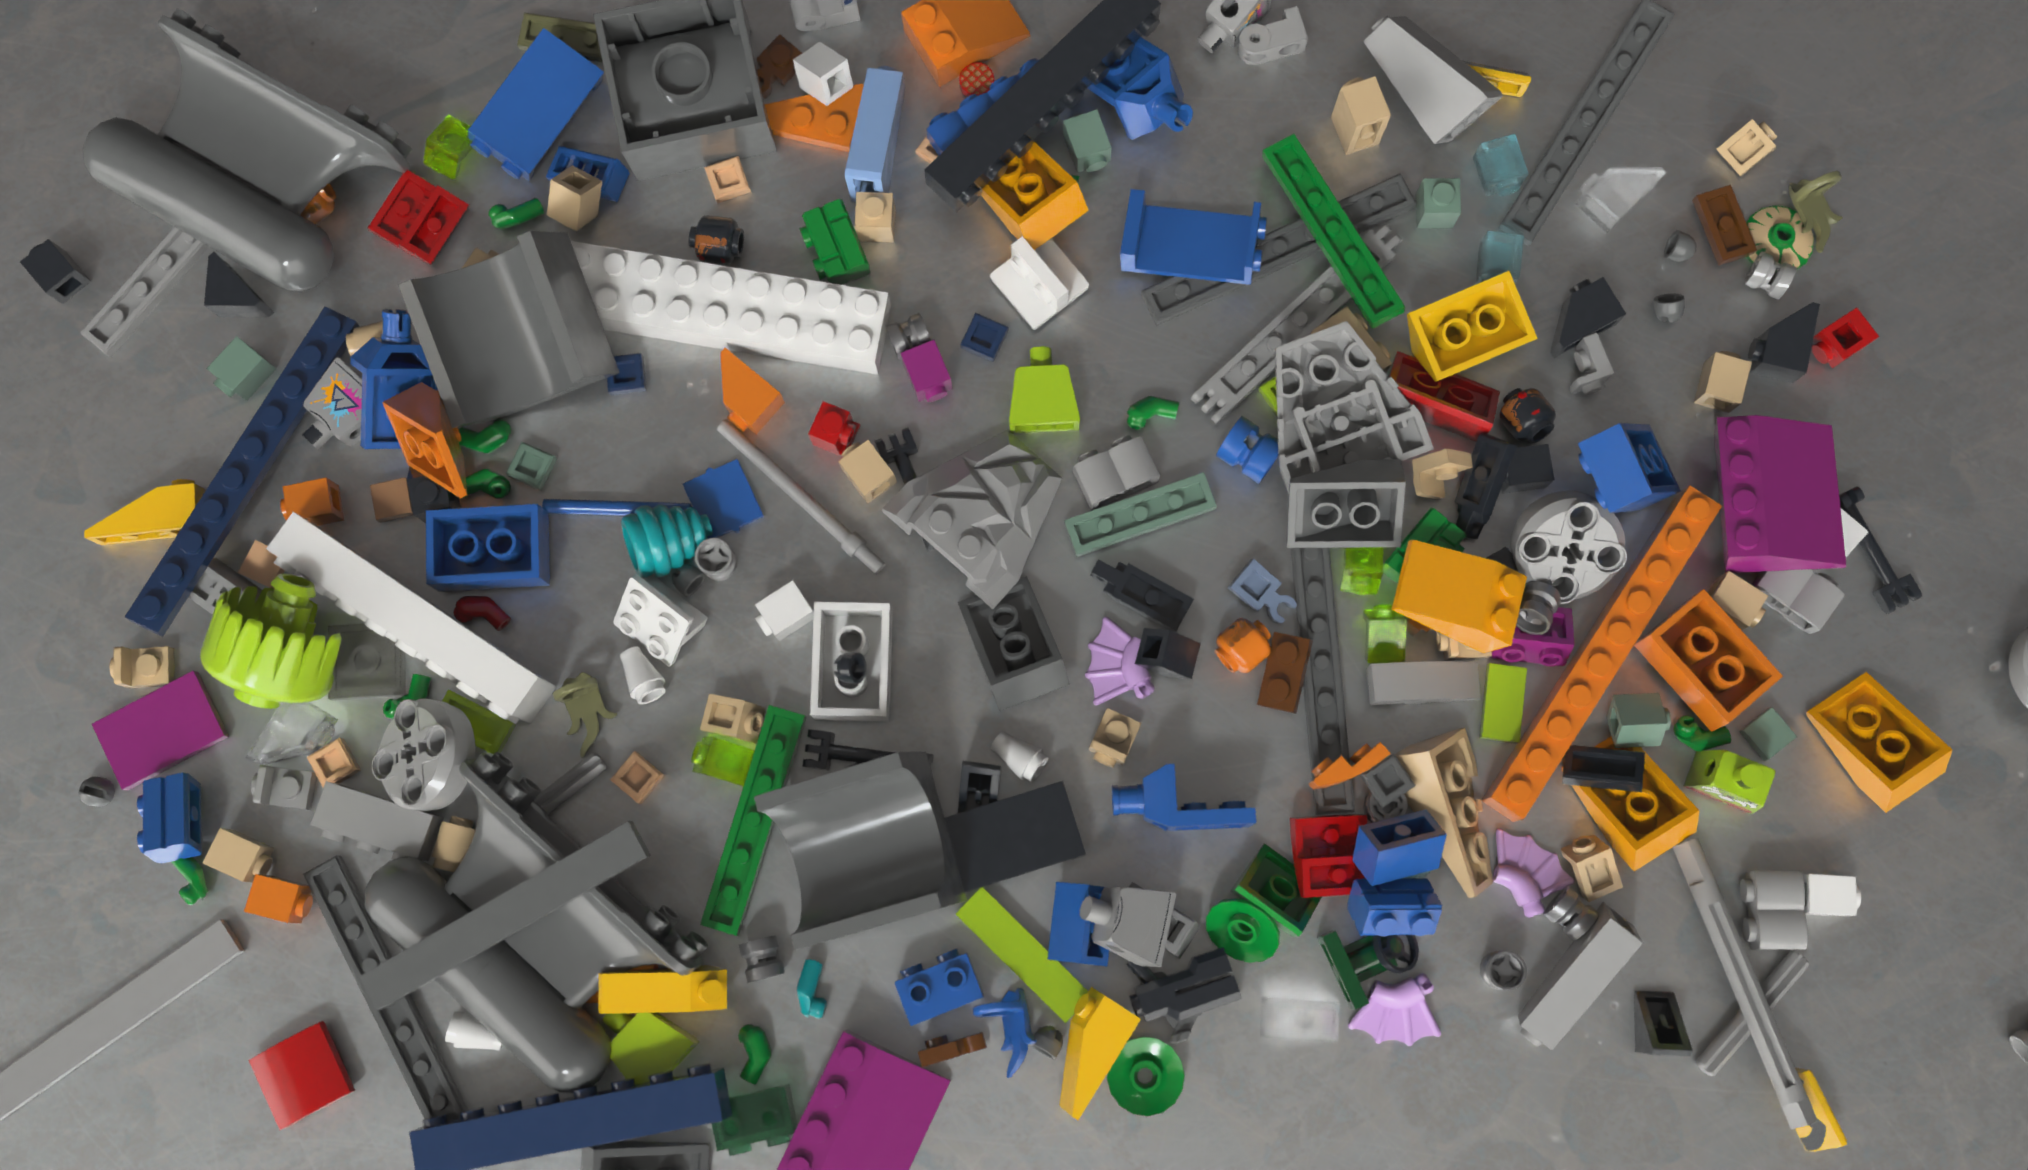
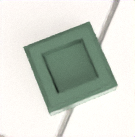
M521 442L506 475L542 491L557 458L552 454Z
M1773 707L1767 708L1739 731L1763 761L1772 758L1797 738Z

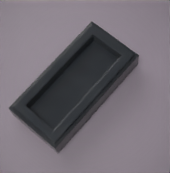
M1571 745L1565 753L1562 784L1642 793L1645 752Z

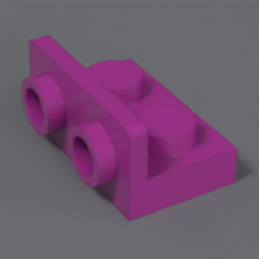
M1558 607L1556 613L1553 614V621L1548 632L1541 635L1526 633L1516 626L1512 645L1493 650L1491 658L1507 662L1537 663L1550 667L1565 666L1575 645L1572 609Z

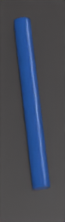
M543 499L542 508L551 514L617 516L634 514V511L643 505L654 508L662 504L667 506L668 509L673 506H680L683 510L692 506L691 503Z

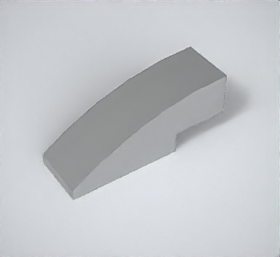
M1395 662L1370 664L1366 668L1370 705L1405 703L1407 705L1481 699L1477 662Z

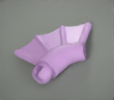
M1103 617L1100 634L1093 642L1088 644L1092 658L1085 677L1089 679L1094 688L1093 703L1100 705L1128 690H1134L1136 697L1140 699L1151 695L1155 688L1150 682L1151 675L1148 669L1135 664L1141 639L1132 637L1110 618Z
M1501 828L1496 830L1498 865H1496L1493 872V882L1504 885L1510 890L1518 906L1523 907L1526 917L1531 918L1544 913L1545 907L1541 899L1573 885L1575 879L1562 869L1558 854L1540 848L1533 841L1531 835L1518 837L1508 834Z
M1420 973L1414 979L1409 977L1393 985L1375 980L1369 992V1004L1359 1009L1348 1023V1028L1366 1031L1375 1039L1377 1044L1386 1040H1398L1406 1043L1408 1046H1412L1414 1042L1422 1037H1439L1441 1030L1424 995L1433 992V984L1424 973Z

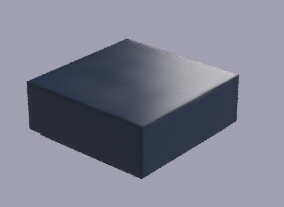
M975 313L960 346L966 351L994 362L1009 328Z
M642 353L614 356L620 373L607 378L608 393L610 395L647 391L644 356Z

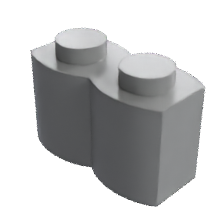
M1127 435L1111 443L1112 448L1108 451L1098 453L1097 450H1092L1078 457V463L1074 465L1073 473L1091 511L1112 504L1125 496L1142 491L1159 481L1160 474L1141 436L1132 439L1130 435Z
M1811 569L1761 571L1751 584L1768 595L1764 604L1778 611L1785 619L1808 634L1822 629L1845 596L1838 588L1839 584L1834 578L1824 573H1814Z
M1757 870L1746 872L1745 879H1742L1740 882V897L1742 902L1747 903L1748 918L1743 920L1742 932L1745 941L1749 942L1751 950L1807 949L1808 929L1804 911L1805 889L1802 872Z

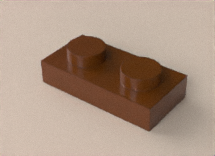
M1731 185L1695 196L1692 201L1718 266L1751 256L1757 251Z
M1278 632L1273 633L1270 646L1271 653L1267 659L1257 705L1293 714L1297 713L1313 643L1311 639Z

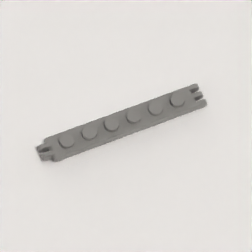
M1387 224L1377 233L1370 229L1361 237L1382 270L1397 256L1393 249L1403 240L1396 234L1386 243L1383 239L1392 231V228ZM1332 266L1192 395L1191 399L1196 404L1206 395L1210 397L1201 407L1206 414L1216 405L1221 408L1211 418L1216 424L1225 418L1275 371L1276 347L1310 335L1312 330L1335 315L1352 299Z

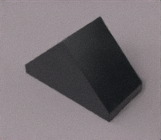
M215 252L208 256L204 298L205 307L218 317H270L274 313L229 263Z
M970 761L962 762L958 813L998 801L1002 774L1000 765Z
M1635 991V1052L1650 1055L1691 1056L1693 1049L1674 992Z

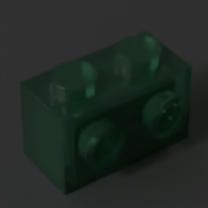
M790 1084L729 1097L732 1116L724 1121L711 1123L717 1152L728 1149L729 1156L752 1151V1143L764 1140L767 1142V1147L790 1142L789 1135L794 1134L798 1126Z

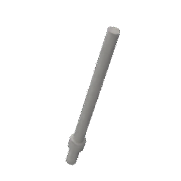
M725 419L718 425L717 430L841 542V548L850 557L856 556L875 574H878L885 567L886 563L866 546L867 541L856 531L850 532L733 424Z

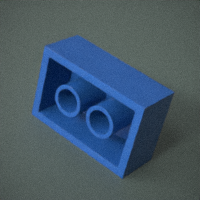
M1619 423L1578 443L1582 452L1578 454L1581 466L1587 474H1592L1597 484V487L1594 489L1595 496L1602 508H1608L1609 513L1639 511L1681 492L1650 424Z
M539 504L426 510V584L439 592L550 586L549 513Z

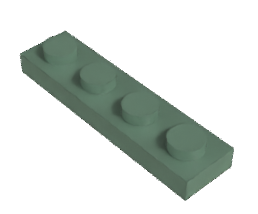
M1203 472L1064 520V524L1075 555L1079 557L1216 510L1217 505Z

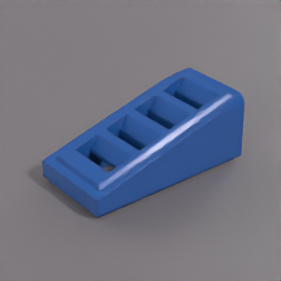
M563 146L558 147L546 175L548 180L551 181L552 178L566 170L571 159L574 160L572 165L581 170L583 165L586 164L583 171L592 176H595L597 169H599L596 178L602 181L600 198L614 202L619 200L629 177V170L619 159Z

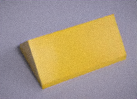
M1510 271L1407 314L1412 354L1435 382L1538 339Z

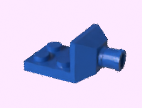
M1142 37L1134 43V49L1124 60L1120 61L1117 59L1109 67V73L1099 84L1095 85L1092 83L1087 88L1115 107L1126 135L1131 140L1156 130L1163 123L1171 130L1180 132L1183 130V126L1175 120H1179L1185 126H1188L1192 120L1193 110L1191 106L1183 102L1184 93L1169 54Z
M392 309L382 310L383 333L381 337H372L350 359V364L362 372L361 447L364 449H401L382 403L383 401L421 382L434 390H438L421 345L412 339V320L408 310L396 309V313H393Z
M1175 764L1164 765L1143 778L1141 784L1130 786L1112 785L1113 816L1119 814L1143 815V820L1164 831L1249 828L1257 823L1256 807L1246 808L1245 801L1222 802L1219 805V809H1207V803L1204 802L1185 803L1181 806V811H1177Z

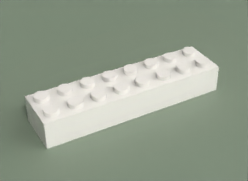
M295 512L290 515L266 548L277 556L273 562L290 574L310 580L314 584L317 593L335 601L334 604L364 621V625L374 632L396 642L395 646L405 653L425 663L427 662L425 666L443 678L446 677L454 683L460 680L456 685L458 689L485 704L488 700L491 701L487 708L505 720L508 719L516 724L520 719L531 724L556 689L555 685L319 526Z

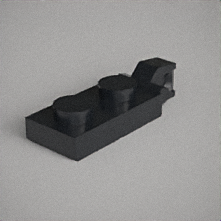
M1482 432L1478 436L1471 455L1473 468L1466 469L1454 501L1458 504L1457 512L1460 513L1455 525L1467 535L1465 538L1478 539L1484 525L1490 519L1517 445Z
M1098 559L1090 576L1106 585L1103 592L1109 595L1110 598L1174 632L1178 630L1194 600L1192 597L1129 563L1125 565L1119 562L1116 568Z

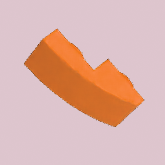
M1379 742L1372 748L1366 743L1350 757L1354 763L1352 766L1342 755L1335 761L1327 757L1311 771L1315 778L1308 785L1313 790L1338 785L1369 770L1391 753Z

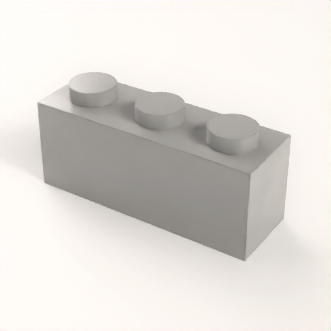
M326 781L310 825L323 829L320 836L343 843L346 836L358 840L356 848L378 854L380 848L393 851L391 859L403 856L429 861L444 817L425 811L405 809L396 805L393 801Z

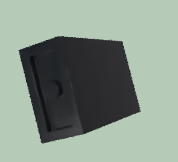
M1063 781L944 818L965 893L1067 860L1086 856Z

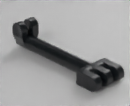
M909 427L902 430V436L906 442L900 445L895 433L888 435L893 447L889 450H886V445L881 438L875 440L878 452L886 464L896 463L904 485L917 478L909 456L918 453V449ZM922 537L927 551L935 549Z
M1856 486L1840 494V508L1869 531L1859 544L1884 585L1872 592L1884 613L1889 614L1895 611V604L1901 608L1909 604V599L1912 601L1920 599L1922 597L1921 590L1911 573L1900 579L1897 578L1855 504L1865 498L1862 489Z
M808 729L807 737L814 740L821 739L820 746L806 744L804 752L819 754L818 761L803 759L802 767L829 771L831 759L864 763L897 752L835 745V733ZM926 753L929 765L931 766L934 755Z

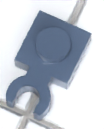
M1250 559L1227 587L1255 612H1259L1263 605L1266 606L1269 618L1276 623H1283L1285 621L1277 612V607L1280 603L1283 602L1293 609L1297 606L1296 601L1292 597L1279 595L1275 592L1282 583L1255 559Z

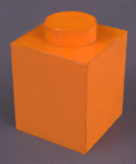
M327 477L282 486L284 498L280 501V507L285 520L295 512L317 526L344 521L339 485Z
M255 874L244 912L285 923H302L303 917L305 918L311 910L313 896L310 895L309 885L271 875Z

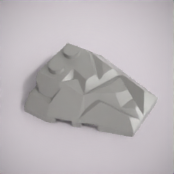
M1347 321L1275 348L1278 465L1288 494L1289 479L1359 460L1401 459V461L1434 449L1419 410L1414 404L1411 405L1397 388L1399 385L1392 377H1388L1376 362L1375 355Z
M1006 430L907 482L882 508V512L909 536L914 530L968 577L965 585L988 606L994 609L1018 583L1062 477L1010 431Z

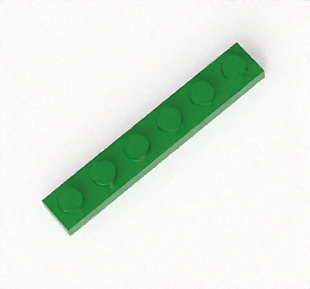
M1295 134L1263 149V159L1371 329L1404 313V303Z
M771 705L768 707L702 916L701 926L739 936L774 821L768 815L757 811L754 796L785 787L807 718L805 715Z

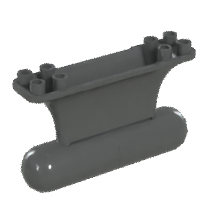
M177 8L171 18L162 15L158 21V26L174 43L182 67L179 94L167 121L158 134L132 120L118 117L99 123L88 132L82 148L84 165L98 183L276 286L297 292L317 287L328 276L333 265V245L328 234L320 226L300 216L303 210L327 184L355 168L381 166L405 173L410 167L406 158L412 151V148L398 139L399 133L388 124L379 121L377 126H374L368 122L369 116L359 108L350 105L343 115L325 104L320 105L238 59L241 55L240 52L224 42L225 37L219 31L207 24L202 29L194 26L196 20L183 10Z
M482 752L476 759H466L459 766V772L475 793L478 819L472 842L463 860L448 881L430 864L416 857L402 856L387 862L374 872L366 886V911L372 921L401 949L405 950L581 849L570 836L547 816V812L534 801L541 792L534 782L526 777H523L518 782L507 776L514 765L503 754L495 752L491 757ZM613 877L435 979V981L547 1087L560 1093L573 1094V1090L596 1084L602 1078L611 1061L610 1037L604 1027L582 1007L599 990V973L625 972L643 965L660 964L682 976H686L698 970L704 964L701 954L707 949L708 944L700 935L693 931H690L686 937L679 935L673 928L680 921V918L672 909L662 905L657 911L651 909L648 905L644 906Z

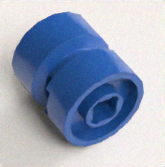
M1241 416L1216 453V457L1232 467L1239 464L1242 466V473L1260 484L1278 458V439L1270 433L1265 435L1259 434V426Z

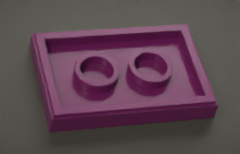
M194 670L92 723L122 790L126 791L229 737L199 672Z

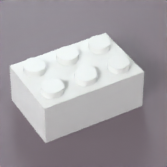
M814 602L810 716L814 720L890 721L893 609L890 603ZM847 652H857L864 656L867 669L862 682L846 683L840 681L835 676L834 671H837V664H834L839 655Z

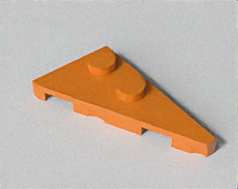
M864 84L853 85L854 88L827 106L811 95L765 104L773 135L849 152Z

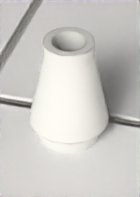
M631 647L620 654L631 698L636 699L638 704H648L657 700L665 693L666 690L663 686L665 683L664 678L646 658L640 647Z
M1004 731L995 738L991 745V750L1021 780L1027 779L1031 783L1040 776L1049 760L1043 754L1042 748L1010 736Z
M467 1010L464 1013L458 1011L453 1013L446 1034V1042L454 1043V1048L501 1050L503 1044Z

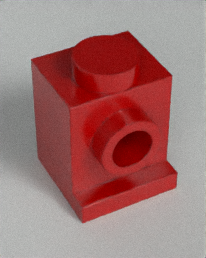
M1856 307L1814 336L1812 352L1820 363H1829L1833 369L1872 343L1879 335Z
M822 401L808 435L814 446L842 457V453L853 444L861 425L853 421L850 411Z

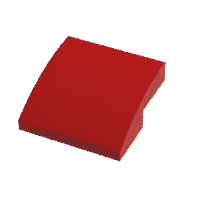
M407 170L401 175L369 224L368 231L413 257L432 265L465 214L469 204L438 185L435 187Z
M1346 814L1290 818L1292 853L1301 897L1350 895L1354 880L1366 879L1352 860L1359 826L1367 824V815Z
M324 1021L318 1022L249 1059V1063L279 1130L296 1124L314 1112L326 1108L356 1091Z

